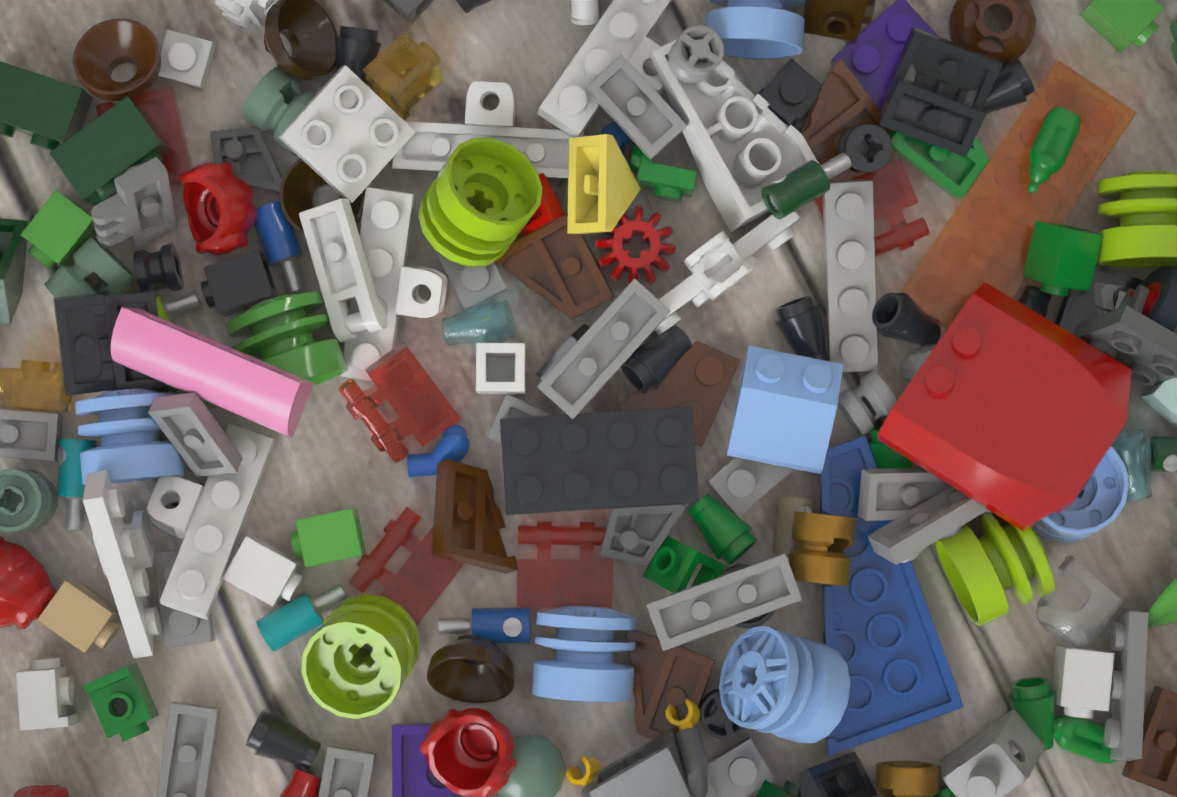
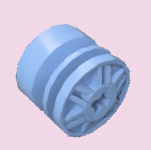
M709 0L712 3L724 6V8L707 12L704 25L713 29L721 37L724 44L723 56L747 59H779L793 57L802 53L805 19L801 15L785 9L801 6L806 0Z
M125 389L103 392L93 398L75 402L76 415H99V423L78 426V435L101 437L100 447L88 449L80 453L83 485L86 484L87 473L107 470L111 483L154 480L163 476H184L183 458L171 442L159 441V432L162 430L148 412L156 397L177 395V393H162L150 389Z
M1113 447L1110 448L1072 506L1059 513L1054 512L1034 523L1033 528L1037 535L1043 539L1059 543L1081 541L1116 519L1126 504L1129 481L1125 464Z
M564 605L552 610L537 611L536 624L558 627L557 634L535 636V644L556 649V658L534 662L532 695L550 699L586 702L632 701L634 667L613 662V653L635 649L636 642L634 640L614 638L615 630H636V616L625 615L608 607Z
M769 626L753 627L739 636L729 649L723 663L719 684L721 705L728 718L740 727L755 729L762 733H773L777 737L798 743H816L830 735L841 721L847 707L850 691L848 666L840 652L829 645L807 638H798L791 633L781 632Z

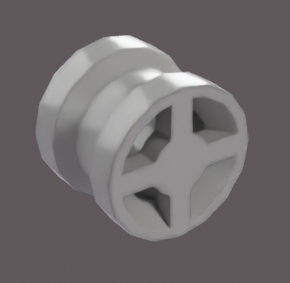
M694 25L687 28L680 34L669 51L668 65L672 73L679 80L686 83L696 84L705 81L722 61L724 44L721 37L707 26Z

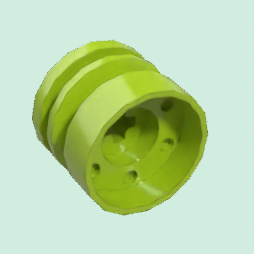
M472 138L459 144L421 199L418 217L424 236L432 247L444 257L465 266H487L501 259L541 204L543 188L538 171L526 155L506 142L494 138Z
M1137 171L1098 181L1097 195L1099 197L1119 199V201L1098 205V215L1120 220V226L1098 232L1103 235L1098 255V264L1121 268L1177 266V174L1169 171Z
M991 513L979 515V525L983 537L978 539L976 534L964 524L962 530L956 535L934 542L937 555L954 592L971 620L979 627L1009 613V605L1005 593L1007 589H1010L1013 595L1024 605L1033 602L1031 587L1039 596L1043 597L1055 591V583L1049 567L1048 556L1034 528L1031 527L1023 532L998 515L997 521Z
M363 594L347 598L332 610L323 625L310 638L302 654L301 674L309 694L322 708L339 717L361 719L377 715L393 702L419 659L421 639L415 621L401 605L385 596ZM366 643L372 647L370 651L363 647Z

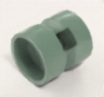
M279 66L274 67L252 90L242 108L241 114L263 132L272 129L274 131V140L297 156L278 136L316 94L312 91L301 93L299 81Z
M91 236L73 254L74 264L72 266L62 265L44 285L54 297L124 292L137 278L108 248L100 246L98 240ZM93 271L101 277L95 286L86 278Z
M1 470L0 530L4 532L33 531L45 526L53 518L58 506L57 491L53 483L44 474L34 470Z

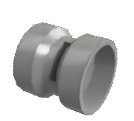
M872 370L861 378L860 385L854 390H844L839 394L837 407L853 429L860 436H863L874 428L875 421L878 418L888 416L897 398L879 374Z

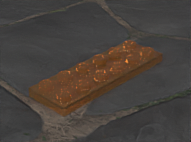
M1057 60L899 293L908 294L932 320L946 329L949 328L971 295L984 282L1013 298L1026 279L1023 276L1036 220L1063 224L1137 112ZM1054 106H1059L1076 113L1081 117L1080 131L1064 166L1057 173L1052 174L1051 179L1040 184L1038 192L1030 193L1027 190V186L1031 182L1030 172L1028 171L1030 167L1029 152L1046 114Z

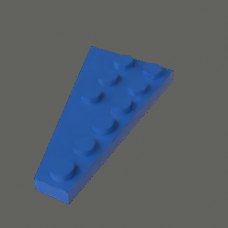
M866 436L827 449L823 470L819 474L820 514L857 518L854 545L846 549V555L852 559L850 586L822 584L824 644L840 652L848 666L850 677L847 707L839 724L826 737V754L828 756L964 707L912 562L909 561L897 565L873 551L867 537L893 520L865 521L857 516L862 469H877Z

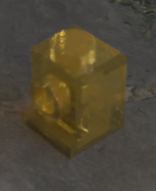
M405 33L363 69L370 89L404 121L410 116L409 110L443 80L438 67L441 64V60L437 53L425 42H421L418 45Z
M21 360L20 369L1 368V406L70 413L72 395L66 396L64 392L61 362H54L53 371H50V362Z

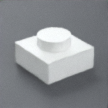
M167 30L161 50V70L157 78L204 90L216 45L212 41Z

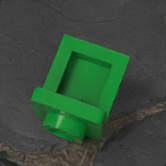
M634 144L630 169L632 173L638 174L637 182L640 188L654 190L653 196L665 201L681 202L682 196L692 197L697 171L652 163L641 149Z

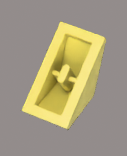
M603 134L569 138L567 234L612 232L641 188L613 135Z

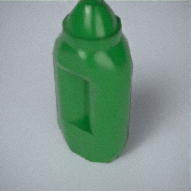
M1054 106L1046 114L1029 152L1030 167L1028 171L1030 172L1031 182L1028 184L1027 190L1030 193L1038 192L1039 185L1051 179L1052 174L1057 173L1064 166L1080 131L1081 117L1076 113L1059 106Z
M1067 715L1063 717L1055 716L1053 739L1063 750L1102 764H1113L1116 761L1110 759L1111 748L1106 747L1104 743L1105 725L1086 718Z

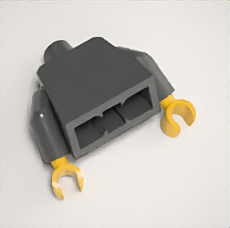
M685 699L689 712L684 720L679 721L675 706L670 704L665 711L666 718L670 723L679 727V732L676 736L672 729L603 769L597 758L581 756V760L586 766L585 776H582L578 767L570 766L566 772L567 779L575 785L583 786L581 791L583 797H705L708 793V761L700 731L697 728H693L699 721L700 709L693 701Z

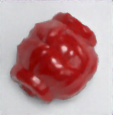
M229 162L198 164L191 171L182 173L180 180L185 185L183 199L188 214L190 231L193 239L197 242L196 252L219 256L222 253L225 255L233 250L247 247V233L257 217V209L252 202L253 191L251 186L233 173Z
M0 536V628L11 627L16 624L20 629H26L33 620H37L57 593V590L52 587L44 566L26 548L6 541Z
M455 708L449 709L442 718L433 722L428 733L425 734L424 740L420 743V750L426 756L432 774L449 790L463 797H491L497 794L498 790H501L507 784L509 776L517 767L516 759L512 757L514 740L510 730L490 712L480 708H467L460 712Z

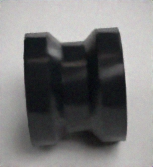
M856 125L848 128L841 134L837 142L836 152L837 155L842 152L847 154L852 164L848 168L850 171L871 173L880 170L888 163L892 155V143L886 131L877 125Z
M172 243L162 245L160 250L149 253L143 249L133 253L135 273L141 291L155 290L157 293L158 290L165 288L173 292L183 290L182 268L176 248Z
M719 688L705 694L699 707V720L706 732L719 739H730L740 734L744 727H740L728 718L721 705Z

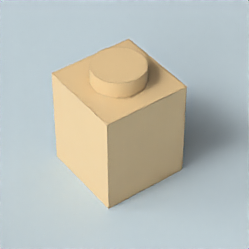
M77 579L64 581L37 620L84 654L95 651L98 646L105 649L120 629V625L115 622L119 617L117 607Z

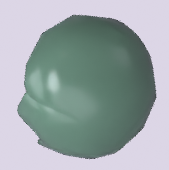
M524 734L513 738L514 750L512 757L516 759L517 767L509 776L507 784L501 790H498L497 795L499 797H554L562 788L566 772V766L560 749L549 739L539 735Z

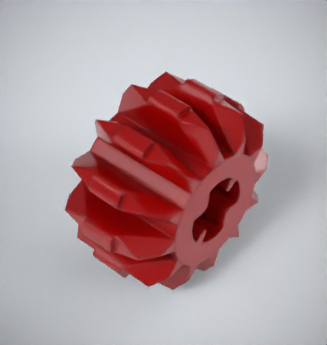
M636 206L634 220L629 221L625 212L618 222L620 227L615 226L612 232H605L613 239H596V248L612 251L603 255L598 260L599 266L607 267L615 262L617 264L610 275L612 281L617 282L625 270L630 272L628 285L634 278L638 281V273L640 272L643 273L645 281L652 285L656 281L655 274L651 268L652 265L661 272L667 273L669 271V263L658 255H674L676 253V246L660 243V241L669 238L673 234L671 226L664 227L658 231L654 229L661 219L660 213L654 212L646 223L642 221L643 207ZM632 236L642 237L641 244L648 243L649 250H642L639 258L629 257L630 249L624 251L622 248V244H629L631 242Z

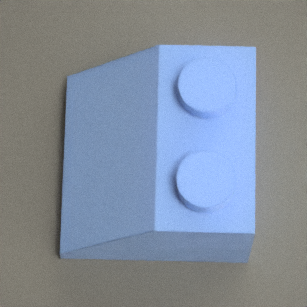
M748 346L740 372L727 456L821 474L838 406L843 364Z

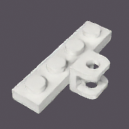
M613 0L545 98L537 114L573 138L580 137L600 107L596 100L585 90L586 86L621 54L653 89L661 95L664 87L650 57V53L661 46L649 39L648 36L673 0Z
M474 81L470 85L466 96L465 124L405 121L415 133L393 157L392 168L440 171L459 144L472 138H494L511 144L526 155L538 171V174L544 173L546 177L568 178L569 138L573 137L562 130L515 127L516 102L510 85L504 82ZM491 94L497 95L499 97L498 107L492 111L485 110L483 107L484 98Z
M366 187L360 239L378 301L386 312L387 327L372 333L366 329L358 332L356 338L345 341L343 355L349 370L341 374L342 377L389 383L399 315L428 318L441 313L445 309L449 277L444 272L435 268L411 264L406 265L416 194ZM422 284L429 287L431 291L429 300H424L419 294V288ZM356 298L351 299L349 312L351 314L359 312Z
M794 211L781 220L771 215L734 244H731L729 237L722 231L690 254L684 263L692 275L658 299L671 311L654 329L658 336L682 320L677 312L691 301L698 308L709 299L715 300L750 274L753 270L752 267L758 263L753 257L758 251L769 245L772 251H775L796 235L791 227L800 219L797 213Z
M228 424L225 434L243 457L237 472L210 475L204 488L200 484L179 477H160L156 482L146 508L151 517L152 524L158 530L183 539L160 598L161 605L208 620L223 581L222 578L228 568L275 445L273 438ZM179 503L176 508L167 509L169 504Z
M107 470L87 473L82 501L91 525L92 538L104 575H107L133 659L153 656L155 636L161 635V619L157 607H150L147 600L150 589L145 568L153 566L154 537L145 509L134 511L132 523L124 524L122 517L125 516L123 495L119 487L112 488Z

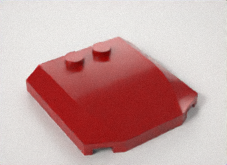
M984 282L968 299L896 401L878 433V440L1024 532L1033 527L1037 521L1054 512L1059 513L1072 506L1125 428L1132 369Z

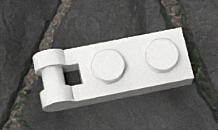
M341 198L300 212L299 217L331 327L336 338L340 342L356 338L358 332L366 329L371 333L385 329L387 327L386 312L377 298L349 199ZM356 298L359 312L351 314L346 301Z

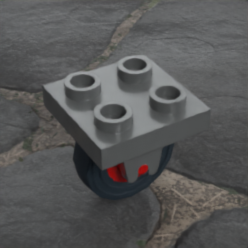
M1170 266L1159 267L1139 284L1136 290L1128 289L1118 309L1081 322L1075 336L1132 369L1131 379L1137 383L1150 386L1177 378V269Z

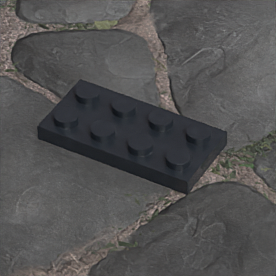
M692 406L581 413L574 419L567 414L500 419L506 515L699 503Z

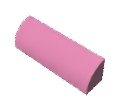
M121 307L111 339V356L116 363L186 393L196 392L202 400L293 438L313 388V382L138 308Z

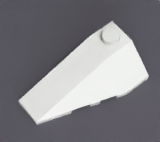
M676 39L652 51L650 57L673 110L687 124V127L682 132L708 193L730 232L733 233L770 213L762 198L761 191L763 187L810 160H814L817 163L818 161L803 135L792 125L788 127L768 108L770 104L759 94L755 96L734 76V70L723 60L705 81L695 84L679 80L672 73L668 65V54L672 45L677 41Z

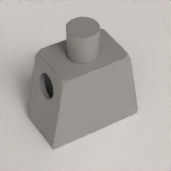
M1012 709L944 757L942 760V779L956 797H1003L1029 778L1045 745L1018 712ZM1009 743L1013 744L1019 751L1016 755H1013L1010 751Z

